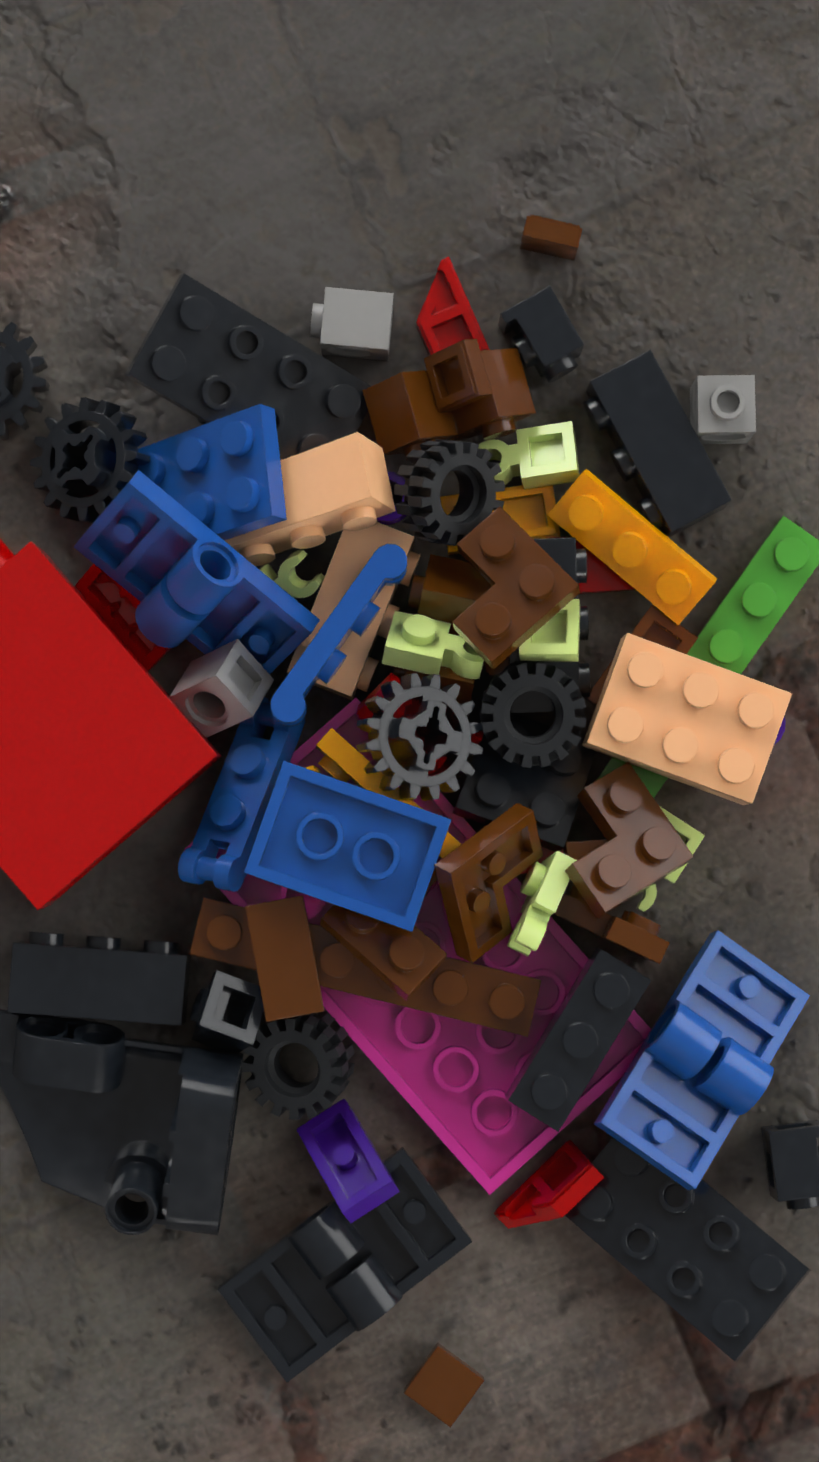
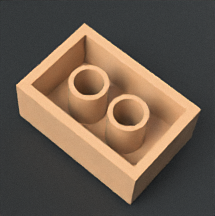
M626 633L620 639L582 746L741 805L753 804L792 693Z

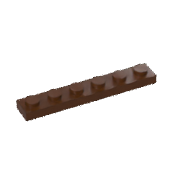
M203 897L190 954L257 970L245 907ZM309 923L320 986L528 1037L542 980L446 956L445 961L406 1002L322 926Z

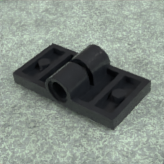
M185 273L179 276L125 373V376L197 417V420L202 425L258 404L275 408L280 460L356 433L368 412L363 390L371 387Z
M612 1137L592 1162L604 1178L565 1216L732 1360L737 1362L811 1270L703 1179H701L696 1189L687 1190Z
M401 1147L383 1161L398 1187L399 1193L351 1224L342 1214L335 1199H333L218 1287V1291L287 1383L353 1332L363 1330L382 1317L401 1300L403 1294L472 1243L471 1237L404 1147Z

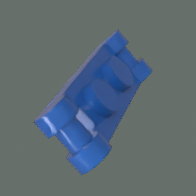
M385 544L374 552L274 693L270 708L273 716L280 724L293 727L304 720L307 714L305 697L318 679L328 684L341 667L347 655L339 649L353 631L361 637L381 609L373 601L385 585H396L404 579L407 572V556L401 547L395 544Z
M264 697L254 716L240 722L192 846L186 848L180 857L178 874L182 881L198 885L203 884L206 880L212 881L216 888L232 892L238 891L241 888L247 875L244 871L283 760L290 763L303 730L305 718L300 724L293 727L280 724L273 716L269 700ZM267 727L274 728L270 740L262 739ZM219 849L227 850L226 854L221 855L218 859L216 858Z

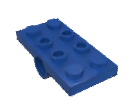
M139 470L74 546L76 550L140 601L135 613L140 631L152 643L164 648L177 647L187 639L201 652L207 654L238 639L270 675L312 633L320 620Z
M719 930L710 933L600 1112L594 1125L687 1190L696 1189L739 1115L748 1112L767 1089L774 1072V1068L769 1064L810 995Z

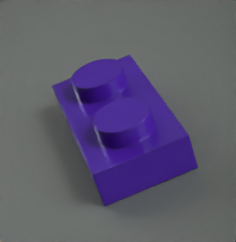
M345 1098L296 1129L342 1214L350 1224L400 1192Z

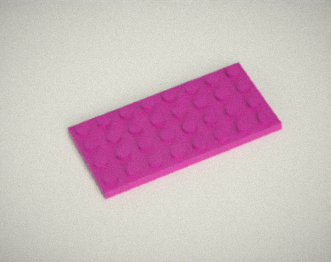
M354 698L294 751L290 763L304 768L314 765L320 770L321 774L332 777L318 764L324 754L317 749L316 744L331 728L356 750V745L367 741L368 732L356 726L357 721L360 720L356 712L361 702ZM359 752L368 761L373 760L371 752ZM349 779L347 782L349 784L358 786L352 779ZM441 792L439 799L422 801L420 795L413 799L423 810L452 819L448 832L461 844L476 834V831L463 817L452 814L454 807ZM190 843L186 848H190L192 846V843ZM219 849L216 858L218 859L221 855L226 854L227 850ZM249 874L246 875L238 891L232 892L220 889L232 904L242 907L304 895L308 922L320 925L321 917L334 905ZM516 877L503 886L512 930H514L521 918L522 913L520 911L527 895L520 892L522 883ZM438 883L424 898L415 926L447 953V957L467 961L456 955ZM551 916L537 951L531 950L529 956H525L507 947L512 934L510 933L473 962L542 980L528 1037L320 986L324 1008L335 1018V1021L341 1027L343 1026L350 1038L489 1195L624 1075L651 1031V1028L633 1010L559 1132L508 1101L505 1094L588 961L587 956Z

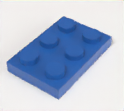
M258 404L138 449V453L150 456V462L145 465H139L138 470L224 541L287 520L275 408Z
M283 760L244 873L412 932L435 868L434 865L438 860L452 819Z

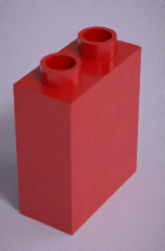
M0 538V867L34 907L40 910L51 906L223 756L169 698L170 695L41 548L30 541L14 555Z

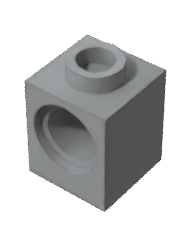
M325 287L324 304L313 303L310 337L320 338L321 355L389 361L394 293Z
M707 375L696 377L690 387V423L701 444H746L756 433L755 375Z
M236 639L191 661L169 698L207 738L253 717L274 679L246 647Z

